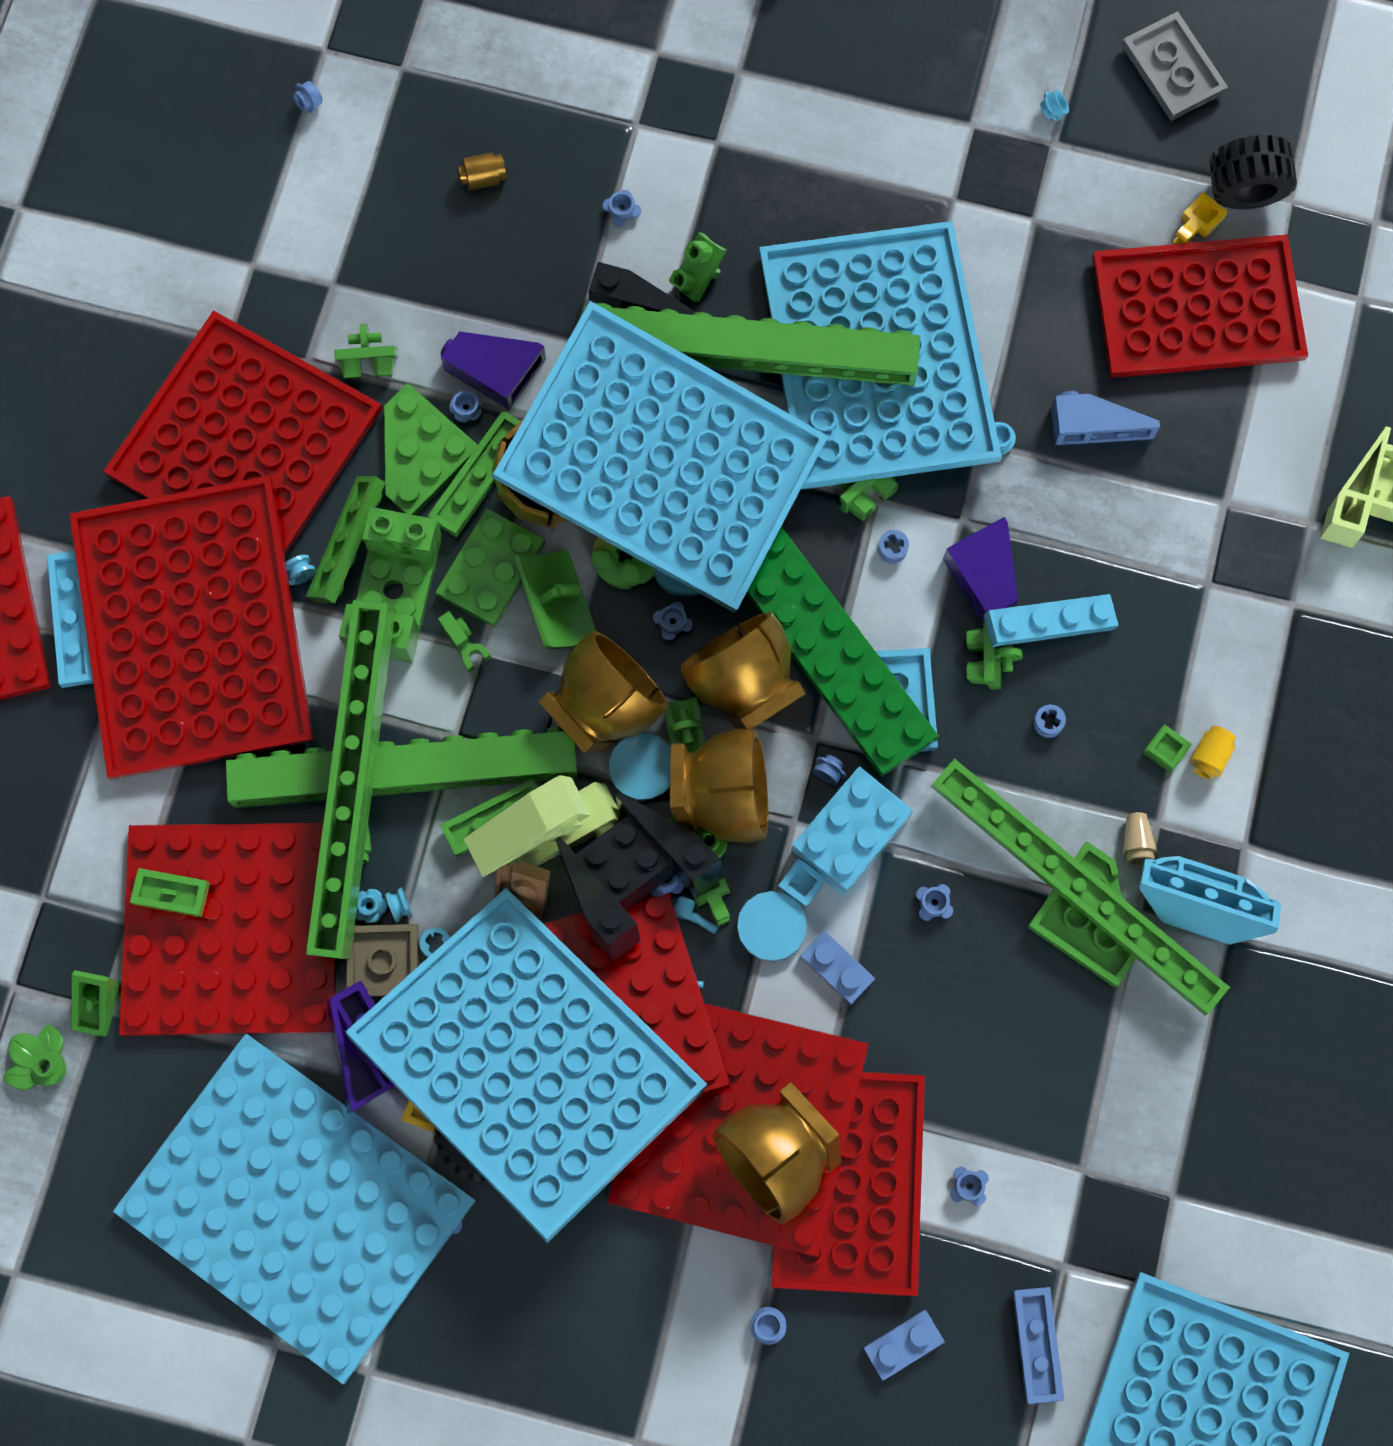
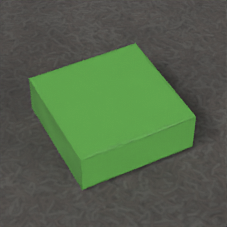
M1164 724L1143 751V754L1171 773L1189 750L1192 743Z

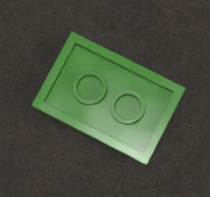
M486 508L435 592L436 596L495 628L522 584L514 556L517 554H540L546 544L545 539Z

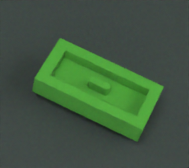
M138 868L130 903L137 906L202 917L210 883L205 880Z

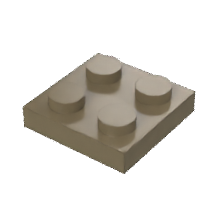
M419 925L355 926L351 958L347 959L346 989L362 981L371 997H385L419 966Z

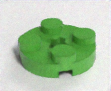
M599 537L596 539L591 562L599 576L609 585L618 589H631L630 586L648 582L656 573L657 569L635 557L632 560L625 559L623 563L619 562L621 559L619 555L621 549Z

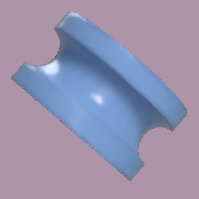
M886 531L879 540L878 553L884 561L898 563L906 557L909 540L902 531ZM889 540H894L895 544L902 545V547H899L898 553H893L892 549L889 548L885 549V546H888Z
M1052 704L1041 707L1033 719L1035 731L1045 738H1053L1059 735L1066 723V716L1063 710ZM1048 714L1054 715V722L1058 724V727L1056 728L1052 725L1050 729L1044 727L1045 721L1041 719V716L1043 715L1046 718Z

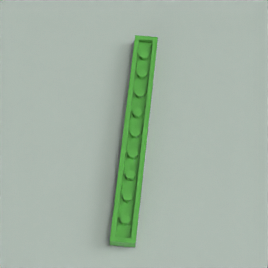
M955 758L932 784L931 788L1204 1016L1211 1012L1230 987Z

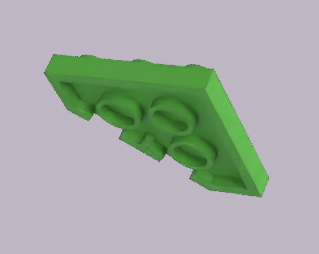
M407 383L384 406L385 494L387 499L402 513L417 515L458 474L478 444Z
M1086 841L1075 856V859L1124 899L1119 885L1116 860ZM1052 890L1027 927L1114 988L1118 987L1136 960L1134 956L1055 890Z

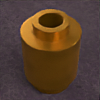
M491 152L462 158V165L457 166L461 186L467 185L469 191L496 186L500 184V181L507 180L505 164L501 154L494 155Z

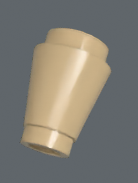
M1142 812L1128 814L1126 816L1127 822L1122 855L1126 858L1128 865L1143 866L1145 859L1155 860V855L1158 851L1147 814Z

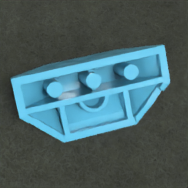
M1180 856L1163 857L1157 860L1145 859L1139 889L1162 923L1229 945L1274 934L1279 929L1281 903L1276 899H1270L1262 889L1247 878Z

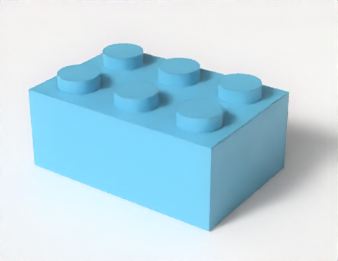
M859 766L793 843L790 853L827 878L826 882L844 897L910 819L913 810Z

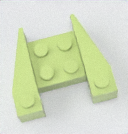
M1385 427L1327 509L1320 539L1353 548L1365 533L1369 515L1393 522V445L1387 444L1391 427Z
M559 775L519 799L464 838V841L482 877H485L507 863L515 865L516 861L538 866L560 855L556 842L557 838L561 837L572 849L596 836L598 838L620 822L623 817L606 784L593 782L578 791L572 777Z

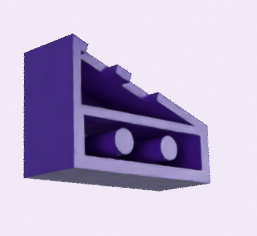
M362 981L334 995L326 1002L348 1113L395 1086L346 1035V1031L375 1006Z

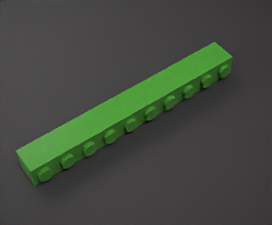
M597 303L602 308L710 368L910 386L915 385L918 373L920 335H913L905 330L889 333L879 332L878 329L872 327L856 330L846 329L838 324L822 327L812 326L811 323L805 321L789 324L779 323L771 318L755 321L746 320L738 315L722 318L712 317V315L704 312L688 315L679 314L671 309L655 312L646 311L644 308L637 306L621 309L612 308L608 304Z
M353 600L306 955L341 959L351 958L395 619V610L385 603Z
M560 726L547 728L546 733L533 734L532 730L523 729L513 731L512 736L498 737L497 733L488 732L478 734V739L464 740L463 736L454 735L444 737L443 742L429 743V739L424 738L412 739L408 741V745L395 746L394 742H378L372 796L524 783L534 778L535 782L550 781L559 775L574 779L578 778L576 745ZM315 747L306 749L305 754L291 755L290 751L281 750L271 752L270 757L257 758L256 754L250 753L236 755L235 760H226L227 800L234 808L327 800L333 751L326 752L325 748Z

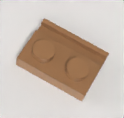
M516 861L515 865L507 863L496 871L494 898L507 888L536 918L542 919L546 909L551 871L520 861Z

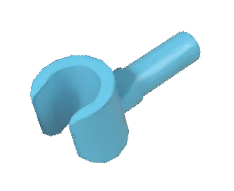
M679 897L676 900L674 910L678 919L692 921L711 933H716L719 928L718 926L699 914L693 913L696 903L694 900L685 897Z

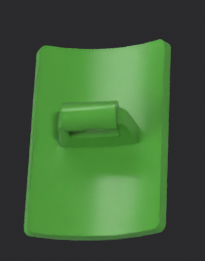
M568 550L547 554H517L514 556L545 648L564 649L576 647L580 640L592 631H596Z

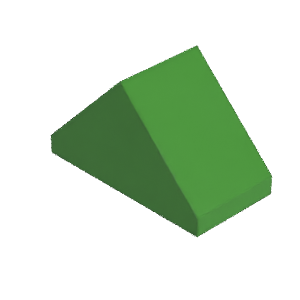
M74 970L72 973L71 1030L106 1037L109 1032L121 983L109 977Z

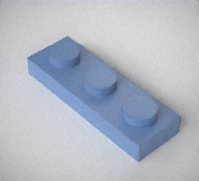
M1050 1287L1012 1290L1026 1404L1064 1401Z

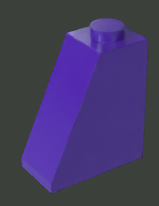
M461 331L458 332L453 340L449 339L444 344L440 354L442 365L446 372L507 410L512 408L546 360L545 348L538 342Z
M1005 517L946 548L943 560L983 624L985 622L984 614L987 611L1016 606L1018 596L1009 527Z

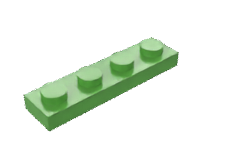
M504 410L427 516L428 518L437 519L439 527L456 538L496 483L495 479L492 478V467L498 443L520 422V420Z
M376 476L356 477L307 592V598L316 603L335 604L337 598L341 595L345 578L356 560V552L363 538L370 507L376 508L381 501V493L386 483Z

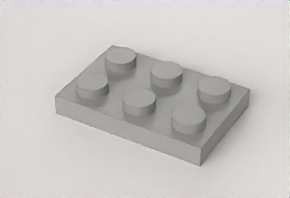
M1178 11L1124 38L1122 41V48L1170 121L1224 95L1228 89V86Z

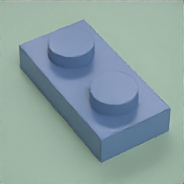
M825 930L800 955V958L850 1006L876 979Z
M923 1310L864 1346L863 1349L883 1381L945 1343L928 1312Z

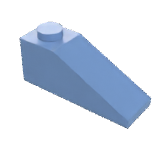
M1066 391L1055 396L1051 406L1055 445L1154 439L1160 428L1159 420L1091 394H1079L1077 391Z

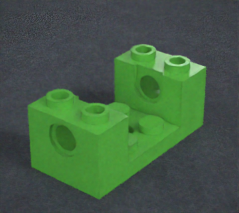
M370 507L362 538L368 553L356 600L389 604L395 610L389 659L413 664L442 541L441 530L437 519ZM391 584H399L403 587V593L397 599H389L385 596V590ZM348 603L346 604L339 632V638L345 649L347 648L352 604Z

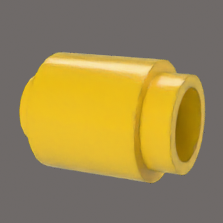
M1211 726L1209 731L1203 733L1190 759V764L1194 767L1193 771L1205 779L1221 777L1236 748L1234 744L1236 736L1227 729Z

